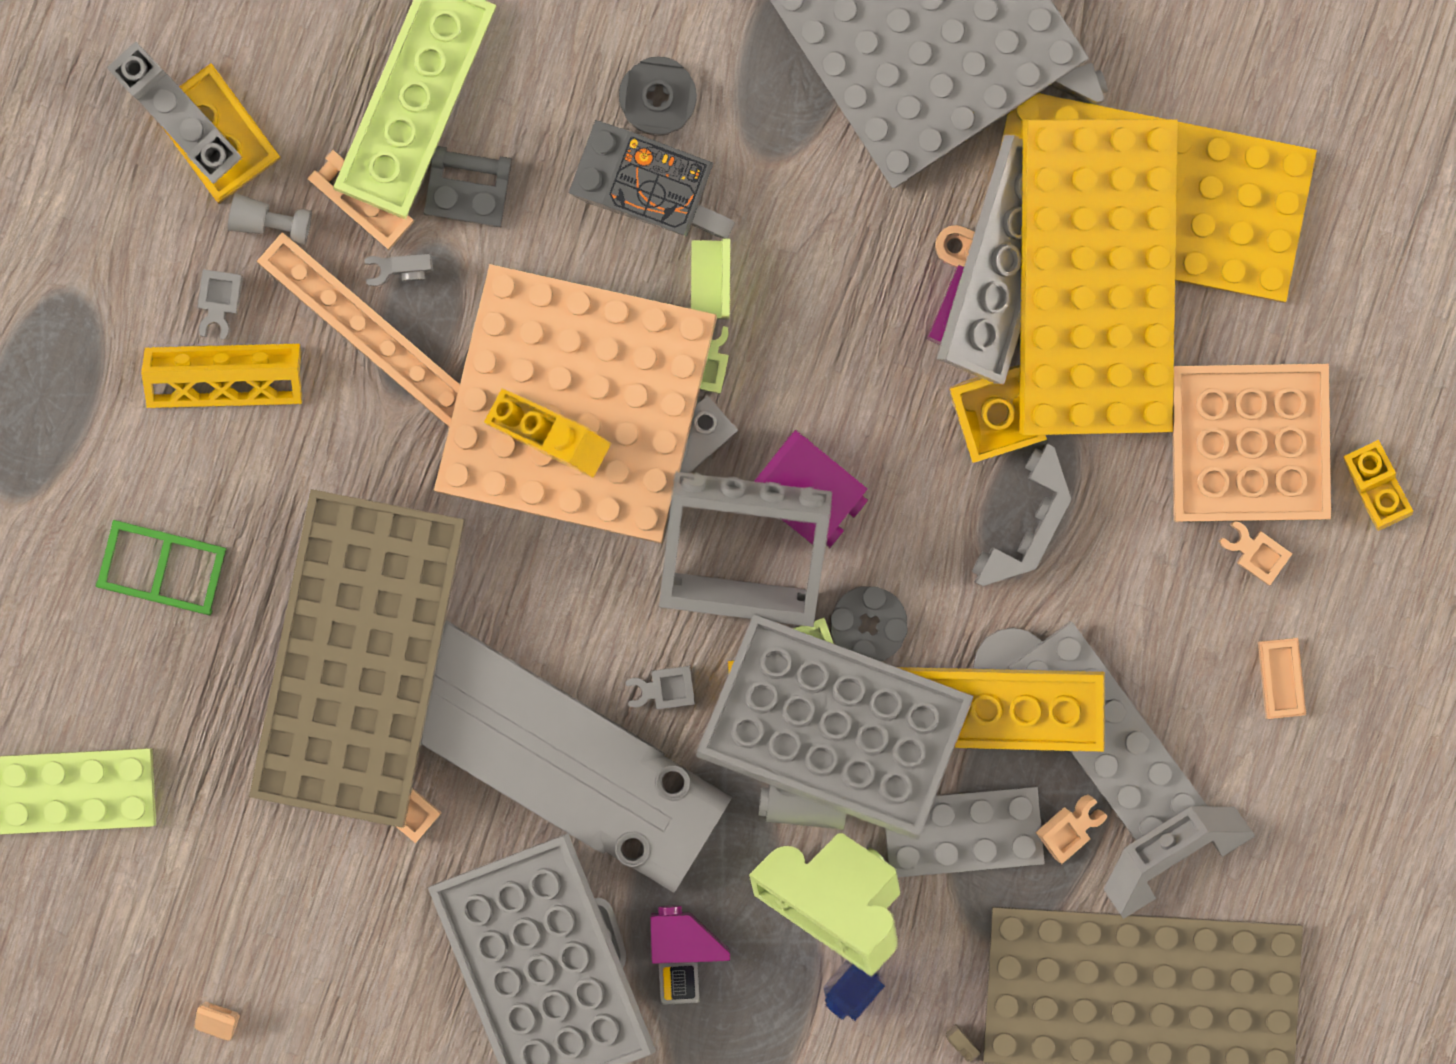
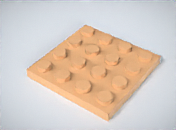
M1329 364L1174 366L1172 432L1174 522L1331 519Z

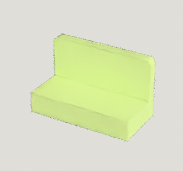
M723 239V241L692 240L691 309L716 314L717 319H730V239Z

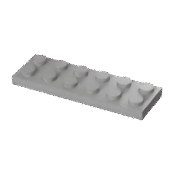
M1004 135L936 358L995 384L1005 383L1021 330L1023 139L1015 135Z
M1069 621L1008 667L1010 670L1105 672L1104 752H1070L1135 840H1138L1190 806H1207L1072 621Z

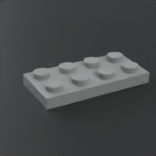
M1030 786L936 795L919 840L885 828L888 864L896 869L897 877L1045 864L1043 842L1035 833L1041 828L1038 787Z

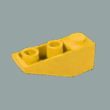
M501 388L484 420V423L591 478L595 476L611 445L610 442L587 427Z

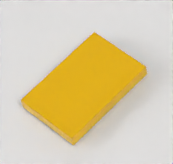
M212 63L179 86L243 157L213 184L164 129L217 203L220 204L281 159L280 155Z

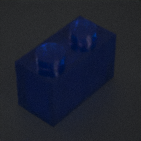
M846 959L823 986L826 997L824 1001L826 1002V1007L840 1019L844 1020L848 1015L853 1021H856L886 985L879 973L875 972L870 976Z

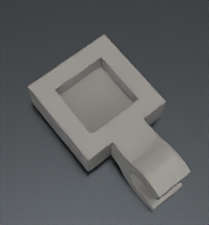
M430 254L391 258L370 256L364 259L366 265L377 264L381 268L379 277L366 279V284L373 287L383 285L393 274L401 275L402 281L425 280V273L434 272L433 257Z

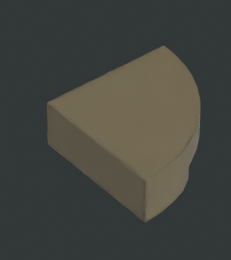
M957 1024L946 1032L947 1040L962 1054L967 1062H972L981 1054Z

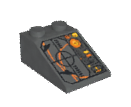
M595 120L568 193L588 204L687 237L714 163L634 132Z

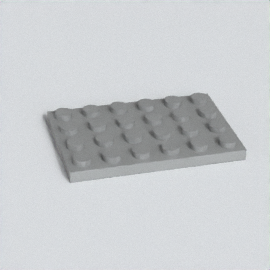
M753 614L698 747L696 757L919 840L971 706L973 696Z
M568 833L428 887L499 1064H627L652 1055L656 1051Z

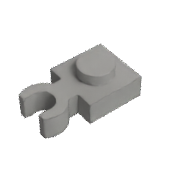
M203 269L197 308L208 310V316L200 323V336L207 337L209 326L213 323H218L221 326L220 339L227 340L229 338L231 329L226 320V313L238 314L243 281L242 275Z
M690 665L652 670L653 682H646L637 677L625 681L626 686L637 685L642 689L640 699L628 701V706L641 707L648 699L654 698L656 710L695 705Z

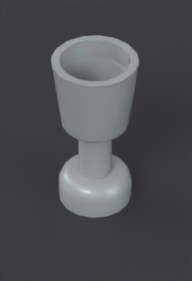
M235 193L229 213L228 231L263 234L266 227L291 232L292 241L305 245L309 235L312 211L299 209L295 212L294 217L269 212V204Z

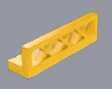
M300 343L145 347L141 374L146 407L302 404ZM275 380H291L292 391H276L269 385ZM237 381H246L254 388L249 392H238L230 386ZM198 382H207L215 389L210 393H199L192 386ZM168 383L176 390L172 394H155L153 384Z

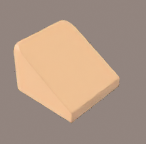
M206 1001L197 1009L195 1029L230 1041L240 1015L238 1012Z

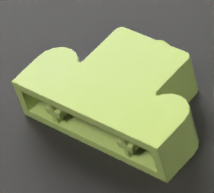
M839 833L808 864H806L804 855L799 849L792 846H782L772 851L749 874L755 897L870 976L896 950L898 939L894 919L887 908L900 895L896 869L886 863L876 850L872 848L865 849L846 835Z

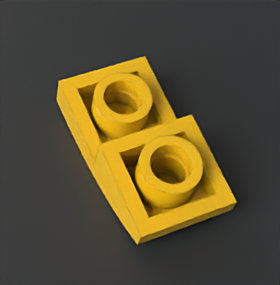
M1379 440L1343 456L1351 478L1377 531L1413 515V509L1396 479V472Z

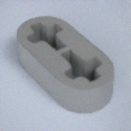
M698 205L691 225L719 238L728 239L735 222Z

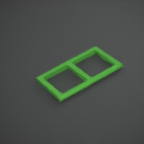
M113 520L96 587L210 616L227 548ZM120 530L164 540L151 593L107 582ZM172 543L216 553L203 606L159 595Z

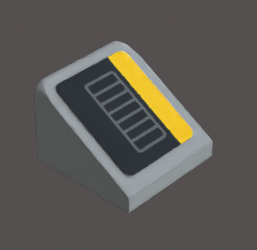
M698 962L659 963L661 1005L700 1002Z

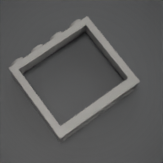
M675 472L659 607L752 619L753 614L773 622L814 627L832 492L814 490L813 488L783 486L773 482L744 481L734 477L720 478L705 476L699 473ZM683 506L816 523L807 590L675 573Z

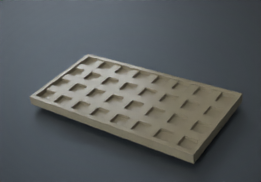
M310 490L249 797L404 828L465 519L324 491Z
M992 906L983 1062L996 1064H1295L1303 926L1301 924L1132 914L1123 919L1120 914Z

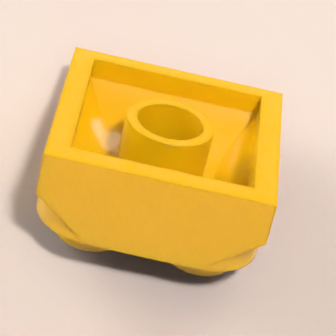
M1020 365L1009 367L1004 384H995L983 378L975 377L949 387L952 403L956 410L972 463L1047 440L1046 435L1020 434Z

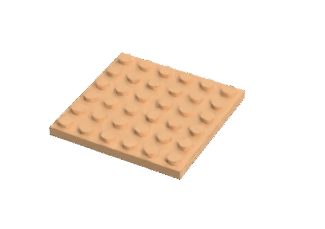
M489 264L434 491L663 544L670 515L675 472H680L717 320L716 314ZM501 388L587 427L610 442L611 445L595 476L591 478L485 424L484 420Z

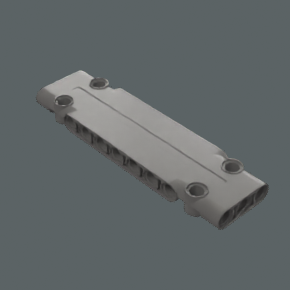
M447 620L445 621L421 744L593 849L604 854L607 852L618 859L623 865L635 869L674 893L728 806L732 796L690 772L683 765L664 756V752ZM676 771L683 776L685 784L681 790L670 792L664 788L662 778L667 772ZM629 838L639 839L643 843L644 852L637 858H629L622 851V843Z

